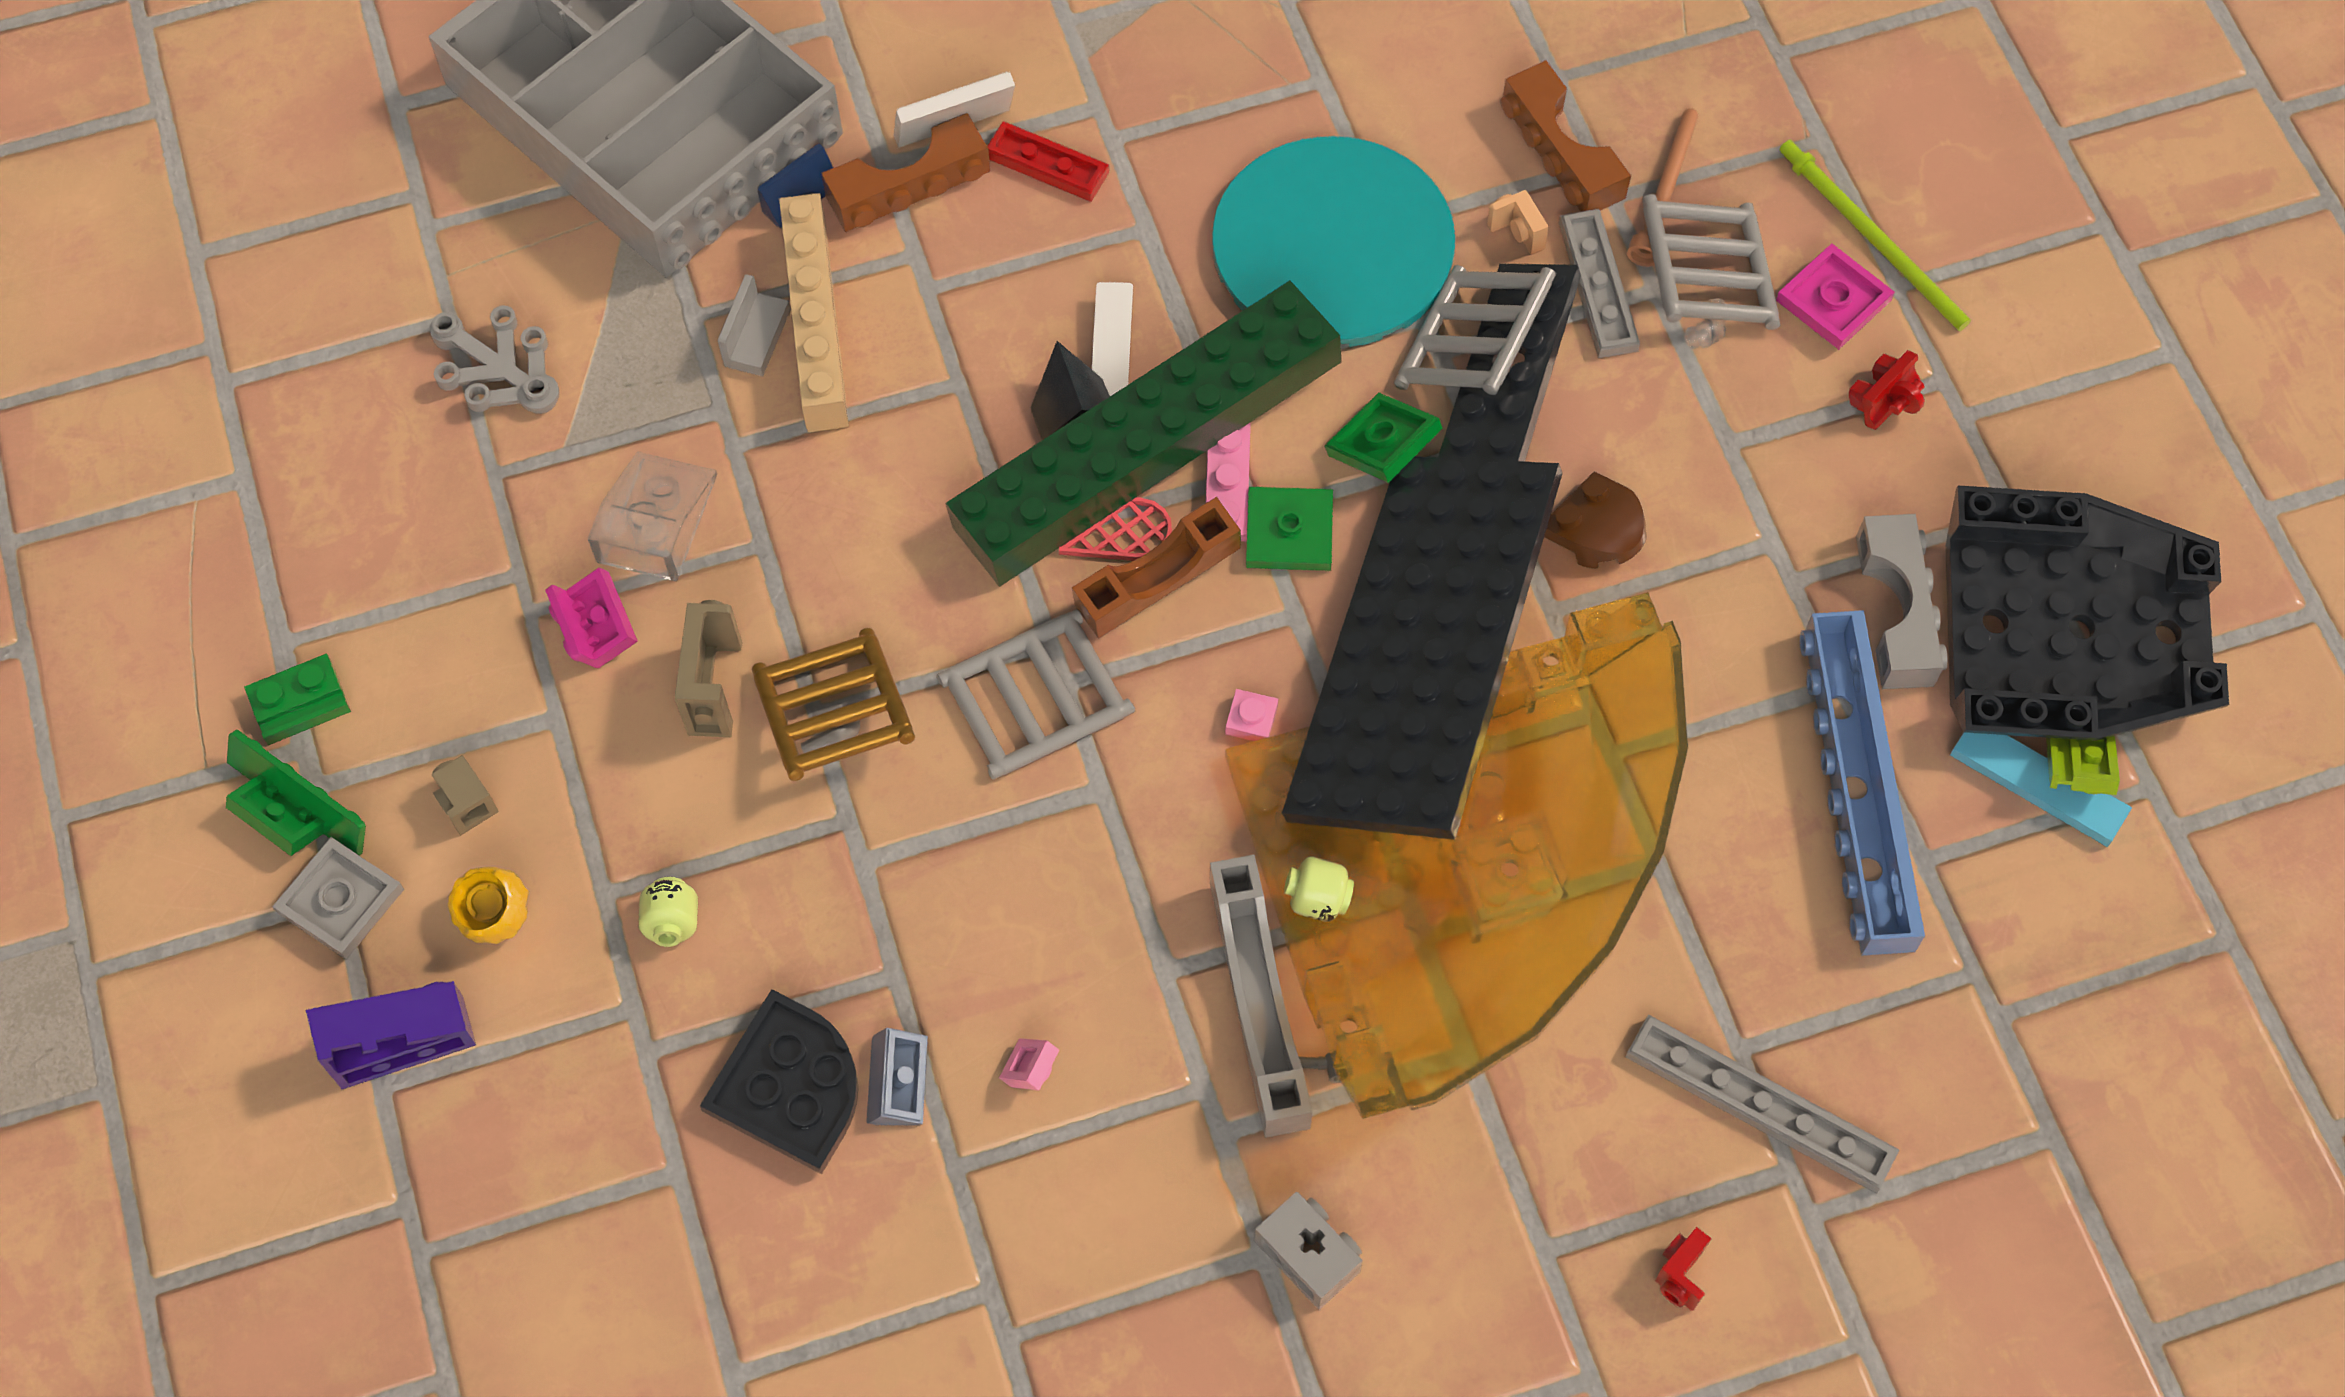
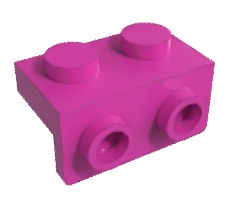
M599 567L567 590L555 585L545 589L550 601L549 612L561 628L565 638L563 641L565 651L574 661H580L598 669L638 642L608 571Z

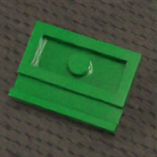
M327 653L244 686L255 718L260 726L261 734L268 746L351 712L332 661Z

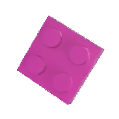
M1831 243L1778 292L1776 301L1840 350L1892 301L1895 291Z

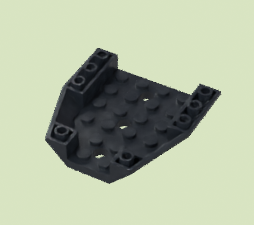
M1960 485L1956 487L1945 551L1950 706L1963 732L2097 741L2224 708L2229 705L2227 663H2214L2209 594L2222 582L2218 541L2087 493ZM1988 615L1997 617L2003 623L2004 631L2002 633L1988 631L1983 624V617ZM2071 621L2084 623L2089 629V638L2081 639L2074 636L2070 631L2069 623ZM2165 626L2171 629L2176 637L2175 644H2166L2160 641L2156 635V627Z

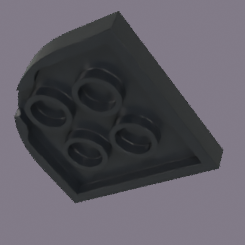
M771 989L701 1102L700 1108L702 1112L822 1174L844 1138L855 1114L858 1099V1078L855 1064L845 1040L828 1020L812 1009Z

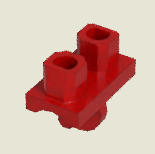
M1907 350L1898 359L1883 353L1872 368L1873 379L1877 382L1873 385L1858 379L1849 388L1850 405L1864 412L1865 426L1877 430L1892 413L1899 415L1902 411L1910 414H1916L1924 406L1925 400L1921 391L1925 388V385L1920 380L1915 369V363L1919 360L1918 354Z

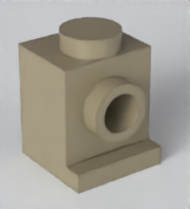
M463 755L455 760L445 761L433 770L432 777L440 788L433 792V794L451 819L460 836L499 812L490 794Z

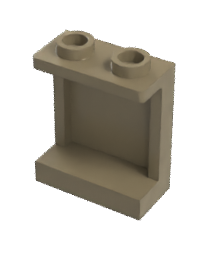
M716 600L687 603L675 701L688 736L732 737L733 719L722 685L712 684L716 652L741 651L742 639L732 606Z

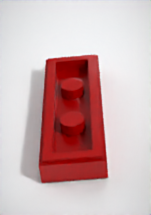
M1002 121L987 145L990 161L1092 202L1109 174V164L1005 121Z

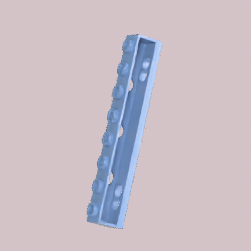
M1864 610L1814 613L1811 615L1806 629L1800 632V650L1802 656H1808L1810 669H1808L1806 677L1809 695H1815L1817 709L1814 710L1813 716L1814 729L1817 735H1822L1824 749L1821 750L1820 758L1821 768L1824 775H1829L1832 788L1828 791V808L1831 816H1837L1839 830L1835 833V847L1837 855L1844 857L1846 872L1842 876L1843 892L1846 899L1851 898L1854 912L1850 916L1851 936L1854 941H1859L1861 956L1916 952L1925 937ZM1833 698H1843L1851 704L1852 714L1846 719L1835 718ZM1857 777L1861 779L1867 787L1866 795L1861 799H1851L1846 778ZM1870 858L1880 864L1882 875L1878 880H1864L1861 859Z

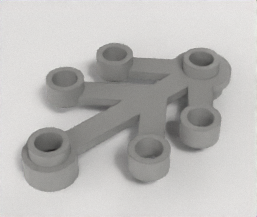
M505 305L498 306L490 314V320L497 332L498 354L468 334L458 316L444 312L434 317L429 330L437 347L443 350L459 348L483 365L458 368L452 362L440 363L434 370V377L441 389L450 391L461 385H470L465 390L464 396L469 408L475 412H483L489 407L521 404L525 409L536 414L546 413L554 408L559 398V387L553 377L546 375L544 351L548 347V340L543 329L532 326L525 329L521 334L522 345L528 353V374L516 367L514 330L518 325V321L511 307ZM503 317H510L507 322H498ZM446 326H451L450 328H448V329H446V330H441L442 328H444V327H446ZM533 338H540V341L535 344L528 343ZM447 373L454 374L450 379H442ZM505 380L514 387L489 391L488 387L482 383ZM543 389L540 393H532L535 390ZM476 395H485L484 398L479 401L472 400Z

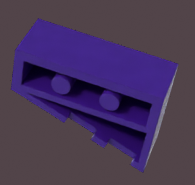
M454 981L434 982L420 988L306 1010L317 1059L341 1089L476 1046L464 997Z

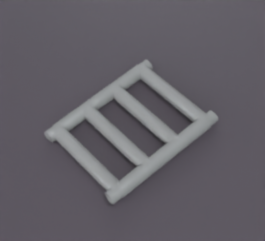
M1653 194L1642 198L1660 294L1668 322H1677L1682 317L1765 323V327L1768 330L1780 327L1775 294L1757 216L1752 203H1744L1739 208L1657 201L1656 195ZM1662 218L1742 224L1745 240L1665 234ZM1669 250L1749 257L1752 273L1672 267ZM1676 284L1756 290L1760 306L1679 300Z
M1455 265L1394 381L1395 386L1406 390L1410 384L1483 388L1486 393L1495 395L1500 385H1502L1556 275L1555 271L1544 267L1540 273L1466 271L1462 266ZM1460 288L1530 290L1523 306L1453 303ZM1444 319L1514 322L1507 338L1436 335ZM1427 351L1498 355L1490 371L1419 368Z
M1078 609L1060 615L953 665L936 675L937 681L943 688L949 687L990 762L987 765L988 773L992 779L1009 774L1135 712L1133 703L1128 698L1122 699L1080 626L1083 623V619ZM1062 633L1066 634L1107 706L1085 718L1042 645L1043 642ZM1024 651H1027L1068 726L1047 736L1043 734L1003 662ZM986 669L991 674L1029 745L1008 755H1005L964 680Z

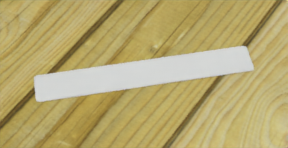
M1099 282L1096 285L1092 370L1103 379L1110 396L1128 385L1133 285L1131 283Z

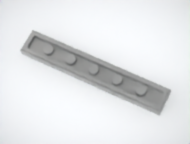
M1649 1014L1627 1052L1626 1058L1876 1194L1880 1190L1899 1152V1149Z

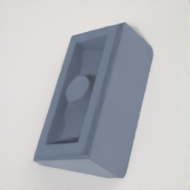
M886 1027L872 1037L867 1106L868 1124L920 1126L923 1124L927 1035Z

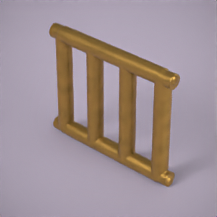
M872 628L862 629L859 637L769 666L760 662L752 666L754 682L781 760L791 781L802 779L805 771L899 740L904 745L910 744L915 740L908 714L878 638ZM862 653L866 655L869 666L783 694H777L773 682ZM873 682L877 683L880 695L789 725L787 723L784 711ZM885 711L889 714L892 722L891 725L800 755L798 754L794 741Z

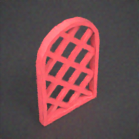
M1136 497L1059 548V555L1134 561L1151 551L1144 544L1148 539L1156 535L1163 542L1172 533L1171 518L1165 508L1155 501ZM1136 505H1141L1149 508L1144 512H1141V510ZM1130 507L1137 517L1126 524L1117 514ZM1154 511L1160 513L1164 518V521L1156 527L1147 518ZM1113 518L1121 528L1109 536L1101 526ZM1140 521H1143L1150 531L1139 538L1131 528ZM1167 526L1168 531L1165 537L1160 531ZM1097 530L1105 540L1093 548L1085 537ZM1126 532L1134 543L1122 550L1114 540ZM1078 542H1081L1086 549H1078L1071 547L1076 545ZM1110 544L1116 552L1102 551V549ZM1137 547H1140L1144 553L1130 552L1135 550Z

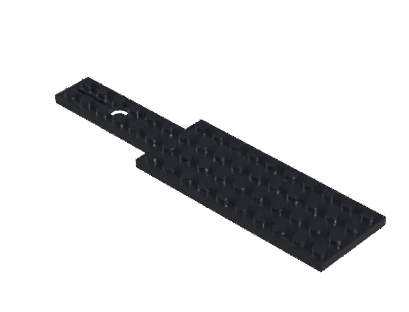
M1499 264L1497 272L1540 273L1542 268L1547 267L1553 269L1556 273L1552 285L1518 353L1525 356V360L1511 367L1495 395L1486 393L1483 388L1460 387L1438 457L1415 456L1389 482L1282 810V815L1286 822L1456 839L1563 474L1559 463L1527 462L1525 460L1581 278L1578 265ZM1491 289L1487 304L1523 306L1530 290ZM1481 321L1476 337L1507 338L1514 322ZM1471 354L1466 370L1490 371L1498 355Z

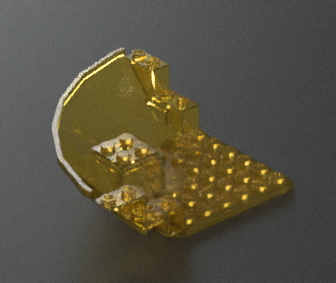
M1648 592L1572 612L1569 615L1564 637L1510 652L1455 840L1286 822L1282 815V810L1309 727L1225 749V758L1302 994L1317 1029L1322 1028L1335 1073L1362 1119L1408 1106L1412 1111L1433 1105L1533 1042L1613 953L1663 856L1688 751L1681 640L1673 621L1664 623L1662 627ZM1554 657L1558 664L1547 665L1543 658ZM1307 857H1316L1344 866L1348 872V879L1354 880L1352 898L1345 915L1338 914L1334 920L1324 922L1296 914L1291 908V895L1284 894L1285 881L1290 868L1299 869L1301 863ZM1505 863H1513L1517 866L1519 872L1515 876H1507L1502 872L1501 867ZM1348 1020L1353 1021L1357 1025V1030L1350 1033L1344 1032L1340 1024Z

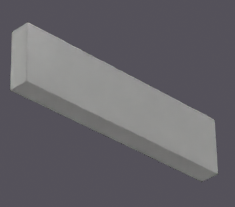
M1600 209L1560 215L1559 226L1571 265H1578L1581 274L1578 291L1598 358L1638 352L1640 347L1639 338Z

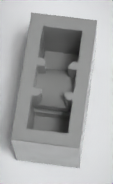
M1295 1192L1255 1228L1254 1242L1314 1306L1320 1310L1360 1273L1363 1260L1359 1256L1362 1254V1251L1348 1234L1342 1232L1338 1235L1326 1222L1329 1220L1328 1214L1316 1200L1309 1198L1306 1201L1298 1192ZM1304 1241L1309 1245H1313L1316 1242L1320 1243L1319 1255L1314 1250L1304 1253Z

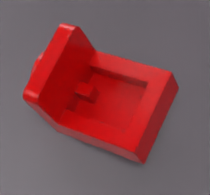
M1698 1227L1687 1238L1679 1233L1662 1254L1668 1262L1663 1266L1655 1279L1661 1285L1660 1291L1667 1300L1681 1308L1685 1305L1691 1311L1698 1306L1705 1293L1684 1275L1699 1259L1712 1240Z

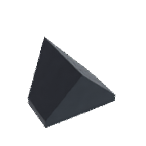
M1056 341L1031 405V412L1042 440L1110 397L1103 379L1058 341Z

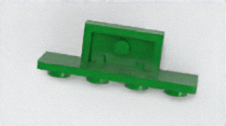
M237 729L229 734L227 764L250 781L226 796V809L290 856L323 834L328 838L332 837L357 855L363 854L366 824L355 812L349 811L340 805L322 788L314 786L299 775L292 766L283 763L266 751L256 740L250 739Z

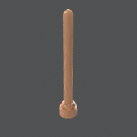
M1693 108L1686 109L1682 114L1655 193L1657 201L1670 202L1698 120V112ZM1645 223L1644 229L1632 237L1627 250V256L1636 265L1651 267L1655 264Z

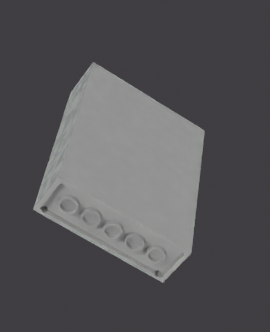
M476 0L428 36L446 86L665 278L675 270L685 267L692 256L706 245L714 243L722 232L735 221L745 218L751 209L760 202L757 188L816 144L820 143L824 149L830 148L843 134L835 85L732 0Z

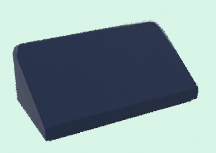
M820 143L816 144L757 188L762 212L779 228H783L779 198L820 193L821 199L826 197L821 173L834 167Z

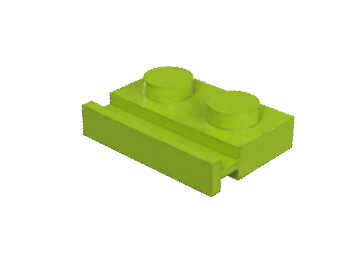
M2115 736L2097 741L2046 738L2050 788L2057 789L2058 784L2070 785L2071 791H2081L2087 794L2117 795L2120 777Z

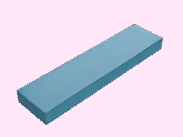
M1964 732L1950 756L2106 847L2113 841L2132 809L2131 806L2109 794H2087L2081 791H2071L2070 785L2058 784L2057 789L2050 788L2048 758L2008 735Z

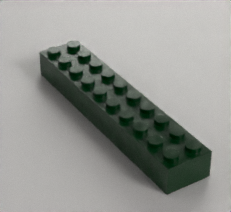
M1289 280L947 501L945 504L954 531L999 587L1217 445L1219 440L1236 430H1240L1342 363L1340 334L1293 282Z

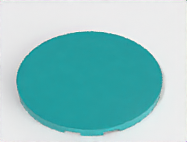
M1339 136L1313 137L1286 143L1264 153L1249 163L1233 179L1224 192L1216 210L1212 234L1213 258L1221 283H1224L1234 298V303L1242 311L1291 280L1340 334L1341 344H1349V347L1380 341L1387 334L1400 328L1406 329L1433 306L1448 275L1451 273L1455 253V228L1449 206L1438 186L1418 165L1405 156L1380 144L1362 139Z

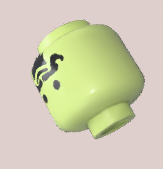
M1307 857L1301 863L1299 869L1290 868L1285 881L1284 894L1291 895V908L1296 914L1330 922L1338 914L1345 915L1352 898L1354 880L1348 879L1346 868L1340 864L1316 857Z
M675 877L659 878L646 886L641 892L639 900L638 923L641 933L649 940L664 947L675 946L692 937L697 929L698 895L694 889L683 880Z

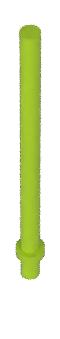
M1791 139L1782 144L1779 152L1793 165L1792 170L1798 176L1802 174L1958 331H1962L1969 325L1971 319L1815 164L1816 158L1810 152L1804 153Z

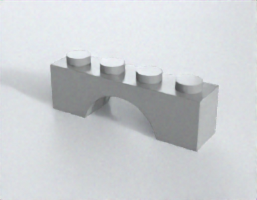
M1916 514L1864 516L1856 535L1862 574L1876 578L1889 586L1897 595L1903 609V621L1893 628L1884 631L1875 650L1882 689L1934 687L1942 670H1946L1948 659L1946 647L1944 644L1939 645L1937 634L1940 628L1938 606H1932L1930 593L1933 590V573L1930 567L1925 568L1923 557L1926 552L1925 532L1918 529Z

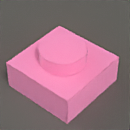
M1236 689L1225 734L1268 744L1279 699Z
M1019 1038L999 1079L1012 1088L1040 1090L1043 1082L1051 1073L1052 1064L1059 1049L1046 1040Z

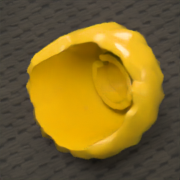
M495 867L470 869L462 877L457 878L448 897V910L451 915L452 924L459 928L464 937L475 943L499 944L505 939H511L517 934L527 919L528 910L526 904L529 891L524 886L522 880L511 870Z

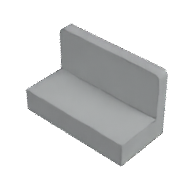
M745 274L719 335L718 345L724 367L763 376L791 309L788 300L758 293L755 278L751 275Z

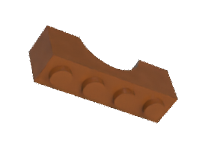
M1547 60L1506 78L1503 97L1501 98L1502 109L1509 119H1514L1520 127L1526 144L1530 148L1534 147L1541 156L1547 173L1551 177L1555 176L1562 185L1568 202L1572 206H1577L1580 212L1595 209H1600L1601 211L1626 199L1631 174L1610 146L1591 147L1577 143L1567 137L1558 126L1556 119L1563 113L1567 87Z
M965 113L932 127L931 143L927 152L920 160L908 167L897 170H882L869 166L857 158L821 173L825 196L844 231L847 232L857 227H865L874 220L890 213L903 211L910 205L928 197L939 196L947 189L959 184L979 179L983 174L990 172L989 152L969 114Z
M1215 497L1181 518L1172 533L1147 554L1124 565H1107L1073 586L1074 604L1097 638H1100L1241 549V529L1220 500Z

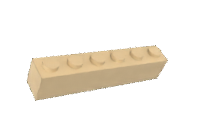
M818 193L779 198L802 412L807 432L849 427L826 223L821 196Z

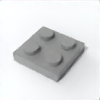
M330 837L272 907L277 914L344 959H347L403 892L404 888L400 882Z

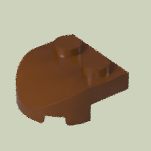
M1594 471L1550 515L1544 538L1574 552L1579 565L1597 569L1599 562L1616 559L1619 564H1622L1633 558L1646 542V521L1641 503L1631 489Z

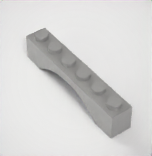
M1255 855L1211 862L1210 887L1264 1136L1267 1138L1309 1130L1311 1128L1312 1108L1303 1068L1293 1040L1281 992L1264 894Z

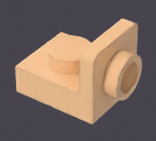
M1526 190L1514 195H1503L1489 206L1487 226L1491 232L1510 225L1514 238L1517 242L1524 243L1530 255L1545 249L1549 226Z

